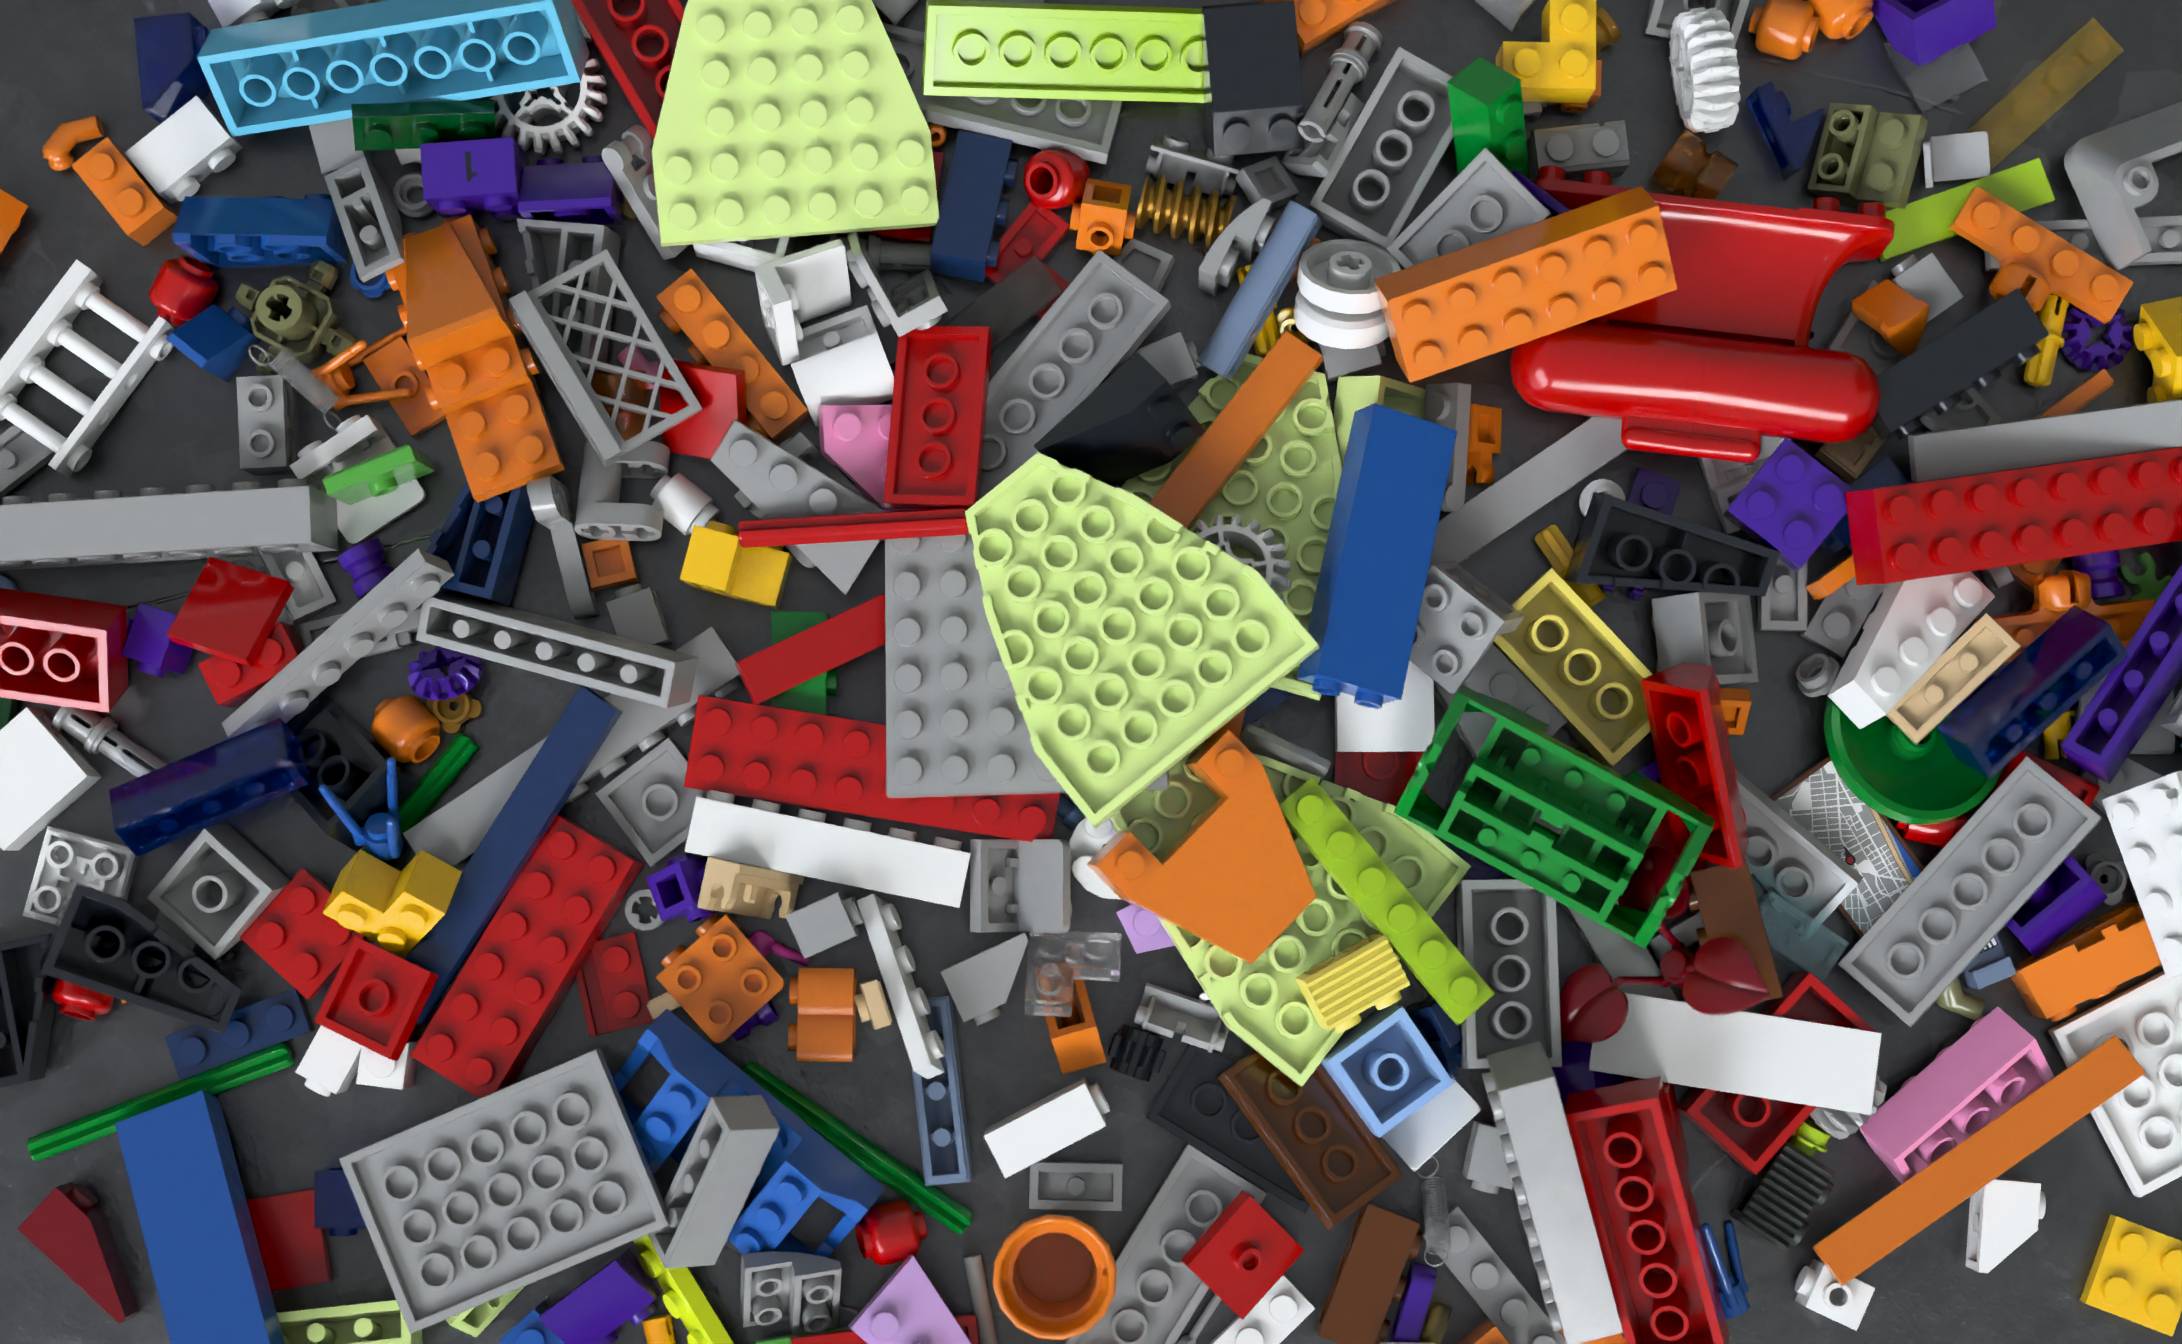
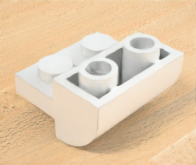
M867 305L802 329L803 340L797 341L800 360L791 363V367L816 428L819 427L818 407L822 405H878L893 399L894 374Z

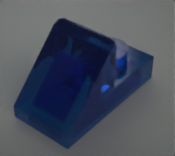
M1771 81L1755 88L1746 101L1783 180L1793 177L1803 167L1824 108L1791 122L1789 118L1791 116L1789 101L1782 91L1777 92Z

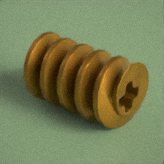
M1148 173L1136 212V227L1142 229L1147 221L1152 218L1153 231L1159 234L1166 224L1169 223L1171 238L1177 239L1186 228L1188 229V241L1190 244H1194L1203 233L1205 234L1206 248L1210 249L1230 223L1236 196L1231 195L1222 206L1220 205L1218 190H1213L1205 201L1202 200L1201 185H1196L1189 195H1185L1184 180L1179 179L1174 187L1168 190L1166 175L1161 174L1155 184L1151 185Z

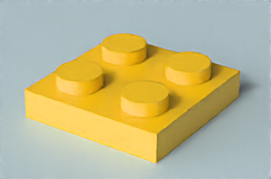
M2110 1214L2080 1301L2173 1337L2182 1312V1241Z

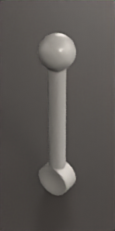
M1214 1294L1190 1333L1181 1337L1177 1344H1197L1195 1340L1221 1302V1299L1216 1294Z

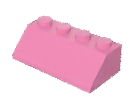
M1997 1006L1988 1015L1977 1019L1972 1024L1970 1030L1952 1046L1942 1049L1935 1060L1917 1076L1907 1079L1900 1090L1883 1105L1878 1106L1877 1112L1859 1129L1870 1148L1897 1180L1903 1184L2052 1080L2054 1075L2036 1039Z

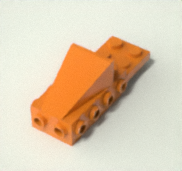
M469 214L464 217L453 216L447 218L438 227L422 233L412 232L403 235L405 262L386 271L385 275L392 290H399L403 304L397 305V310L407 330V341L415 362L421 372L427 370L431 382L430 385L425 386L427 398L434 412L441 410L446 417L473 498L479 503L526 485L527 481L565 470L539 397L541 393L534 376L540 373L539 366L531 348H524L520 334L523 332L509 310L506 294L512 292L503 268L501 266L496 268L492 254L497 253V248L488 227L480 229L474 218Z

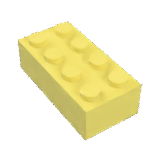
M1550 568L1510 604L1525 617L1514 632L1497 635L1493 644L1566 718L1567 722L1563 726L1593 758L1607 767H1613L1651 731L1640 680L1653 674L1553 568Z

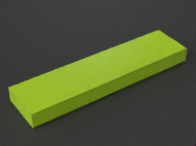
M2040 158L1906 204L1905 209L1894 208L1886 211V218L1894 222L1895 231L1893 239L1879 257L1881 263L1958 236L1957 233L1949 229V226L1971 190L1976 186L2020 213L2053 202L2055 197Z

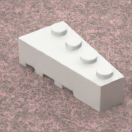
M1971 571L1888 583L1881 591L1883 595L1874 612L1869 614L1857 645L1851 649L1828 694V697L1859 729L1887 715L1994 599L1995 595Z

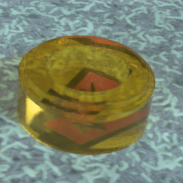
M1439 1301L1434 1302L1423 1327L1419 1342L1441 1343L1453 1307Z

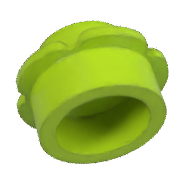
M1806 1118L1791 1135L1789 1143L1807 1155L1814 1157L1817 1150L1823 1153L1828 1151L1826 1143L1831 1135Z

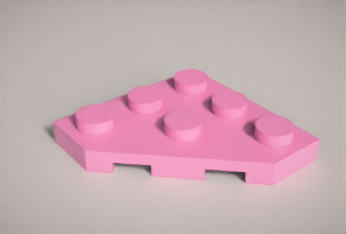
M822 405L818 407L820 454L833 467L837 466L855 483L854 486L868 500L888 512L923 510L887 508L883 503L892 405Z

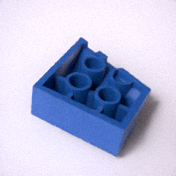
M307 194L304 196V199H288L283 196H262L259 198L185 196L173 231V243L212 269L311 265L318 259L328 264L348 263V244L331 195Z

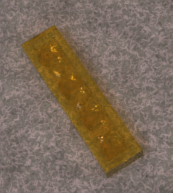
M2094 17L1966 131H1987L1990 171L2124 51Z

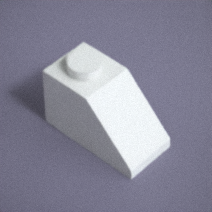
M1999 1176L1970 1196L1966 1267L1980 1273H1989L2038 1231V1220L2044 1217L2046 1210V1198L2044 1192L2041 1191V1183L2025 1178Z

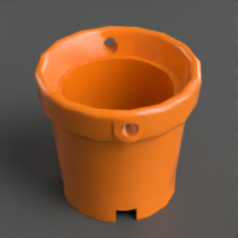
M1046 1214L1023 1222L1005 1238L994 1261L993 1288L1000 1309L1017 1328L1040 1339L1065 1340L1087 1332L1105 1316L1116 1293L1117 1265L1110 1246L1094 1227L1072 1216Z

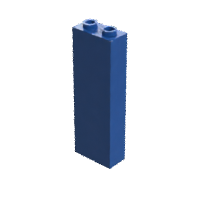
M1376 403L1354 412L1307 630L1320 648L1300 663L1297 676L1299 680L1312 683L1313 691L1330 696H1339L1340 692L1355 696L1354 703L1374 709H1381L1384 703L1401 700L1455 445L1456 430Z
M201 1090L115 1123L170 1343L285 1344L220 1099Z

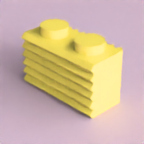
M1376 933L1369 935L1367 938L1360 940L1351 947L1344 949L1335 956L1329 957L1327 960L1295 977L1320 1028L1327 1030L1335 1028L1337 1033L1348 1030L1361 1022L1362 1019L1359 1013L1375 1005L1377 1010H1381L1396 1003L1402 998L1399 991L1410 985V981L1397 960V956L1393 952L1387 937Z

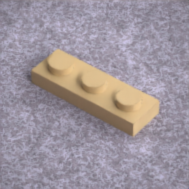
M1986 613L1935 661L1886 716L1917 745L2018 651L2021 646Z

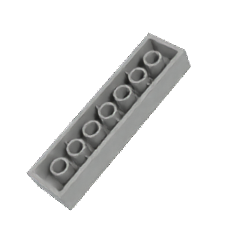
M306 479L278 480V488L261 487L260 482L232 483L231 491L215 490L214 485L207 484L186 486V493H169V488L150 487L140 489V496H123V491L103 490L95 491L94 499L78 498L77 494L55 493L48 495V502L32 501V497L8 496L3 497L2 504H0V572L209 559L210 557L260 556L261 554L257 546H259L262 554L271 555L339 551L337 501L329 496L327 492L322 491L321 485L307 484Z

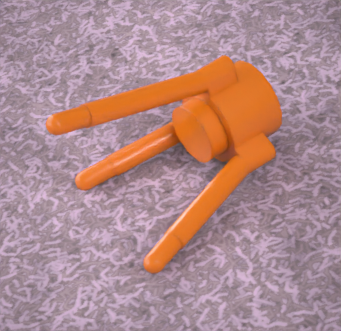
M404 326L367 346L365 340H359L325 364L310 370L314 373V376L317 375L319 380L321 379V382H324L323 384L326 383V386L328 385V388H331L330 391L333 390V392H336L335 394L340 396V399L333 405L336 411L350 405L392 400L412 395L410 388L349 395L350 389L355 387V378L350 368L398 337L406 336L407 330Z

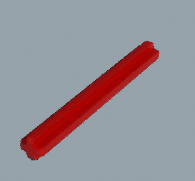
M958 507L741 520L738 524V539L741 547L749 548L966 535L969 533L965 511L968 509Z

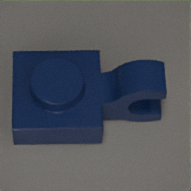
M1435 999L1410 1004L1405 1008V1011L1451 1079L1458 1077L1459 1074L1454 1066V1060L1458 1068H1460L1461 1045L1457 1043L1462 1040V1036L1456 1024Z

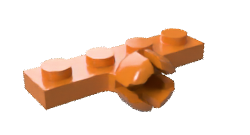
M1978 186L1971 190L1949 226L1950 230L1993 255L2000 262V269L1989 287L1990 294L1996 302L2014 290L2019 289L2033 311L2037 313L2041 310L2048 296L2054 294L2105 324L2111 321L2134 283Z
M2058 570L2055 572V575L2050 576L2049 571L2036 576L2033 581L2034 603L2030 610L1990 617L2021 646L2005 662L2013 663L2125 649L2155 604L2154 600L2148 598L2095 604L2091 594V577L2087 573L2074 570ZM1982 617L1975 618L1972 621V626Z

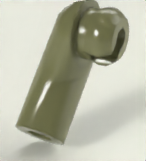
M1958 977L1935 1001L1941 1008L1975 1021L1981 1017L1985 1006L1984 999L1962 991Z

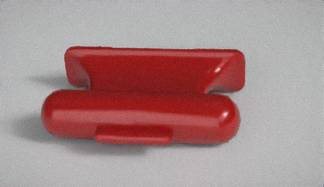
M1553 165L1540 167L1537 173V180L1533 181L1571 210L1632 189L1629 187L1611 186V175L1603 171L1586 172L1583 176V182L1565 180L1566 171L1559 166ZM1647 192L1659 205L1677 290L1514 346L1510 358L1514 388L1526 404L1543 411L1622 420L1621 442L1625 448L1630 450L1750 463L1757 460L1760 455L1761 436L1787 437L1788 439L1828 444L1853 440L1865 433L1876 419L1881 399L1877 374L1864 358L1849 352L1809 347L1810 331L1820 297L1835 272L1849 262H1870L1879 258L1894 237L1895 224L1892 220L1886 218V206L1875 202L1859 205L1858 214L1840 212V201L1831 197L1817 198L1812 201V208L1800 207L1797 210Z

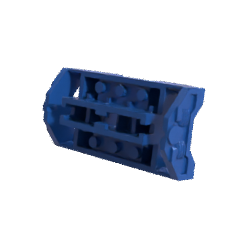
M667 1008L647 1028L639 1039L637 1047L613 1078L653 1176L670 1157L681 1164L711 1097L762 1095L772 1115L776 1118L780 1130L761 1167L760 1174L757 1176L746 1198L744 1207L739 1213L741 1217L734 1224L728 1237V1241L743 1254L781 1251L807 1253L828 1258L885 1190L882 1185ZM654 1056L670 1073V1076L645 1110L641 1111L624 1097L622 1093ZM819 1196L845 1214L817 1249L812 1252L790 1234L789 1231Z

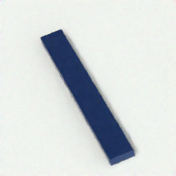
M582 685L579 687L463 869L446 914L415 945L407 957V960L439 975L417 1020V1024H424L623 713V711L590 688Z

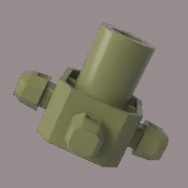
M318 259L311 264L304 276L307 277L305 283L289 275L273 279L268 288L253 281H243L235 297L240 304L254 312L250 319L253 333L256 337L270 345L266 351L269 355L270 363L284 348L289 350L288 353L291 352L295 359L298 358L301 362L308 364L321 360L326 351L336 356L358 342L353 335L340 328L343 317L339 304L324 295L327 289L332 290L337 279V269ZM261 352L258 361L266 364L268 361L267 357ZM256 363V371L265 376L280 374L268 364L260 366Z

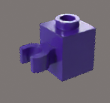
M139 603L134 620L127 618L128 638L122 656L139 661L136 670L164 678L166 670L185 675L193 648L174 643L166 635L177 614Z

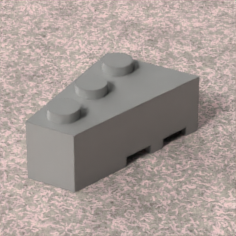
M517 218L518 229L523 235L527 260H525L527 274L531 276L533 289L606 249L618 267L621 236L605 225ZM603 265L585 275L582 290L609 297L613 281ZM578 279L570 282L566 286L576 288ZM554 291L541 298L540 301L549 315L568 319L574 296ZM579 298L573 321L600 328L606 304ZM613 306L611 307L606 330L609 331L611 330ZM554 324L563 338L566 327ZM571 329L567 346L573 355L592 359L598 336ZM603 337L597 360L599 362L607 363L608 338ZM578 364L582 370H589L590 368L588 366Z

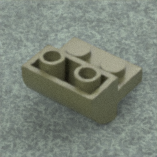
M1830 103L1807 189L1820 198L1831 197L1838 199L1841 203L1840 205L1858 209V206L1863 203L1875 202L1881 203L1886 207L1905 209L1928 120L1922 115L1879 112L1872 105Z

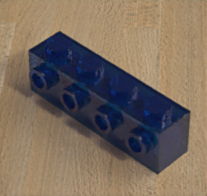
M2074 605L1938 726L1937 730L1956 759L1991 779L2128 656V653L2110 623Z
M279 717L109 790L114 832L138 857L308 785L302 744L282 718Z

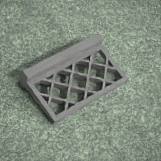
M607 249L527 293L524 290L509 299L510 312L604 468L620 460L624 454L702 411V407ZM601 265L605 267L613 281L609 297L582 290L585 275ZM578 279L576 288L566 286L570 282ZM616 288L624 301L614 299ZM554 291L573 295L574 298L568 319L549 315L540 299ZM579 298L606 304L600 328L573 321ZM612 306L632 312L636 319L632 337L606 330ZM554 324L566 327L563 338ZM640 327L648 341L638 339ZM571 329L598 336L592 359L571 353L567 346ZM603 337L630 344L624 368L597 361ZM635 346L656 352L660 359L656 377L629 370ZM578 364L590 367L587 378ZM664 367L672 381L662 379ZM595 368L622 375L616 399L595 393L591 386ZM627 377L654 384L648 408L621 401ZM659 386L678 390L687 407L674 414L653 410ZM603 404L614 407L611 418ZM619 408L646 415L642 432L624 441L615 426ZM651 417L662 420L649 427Z

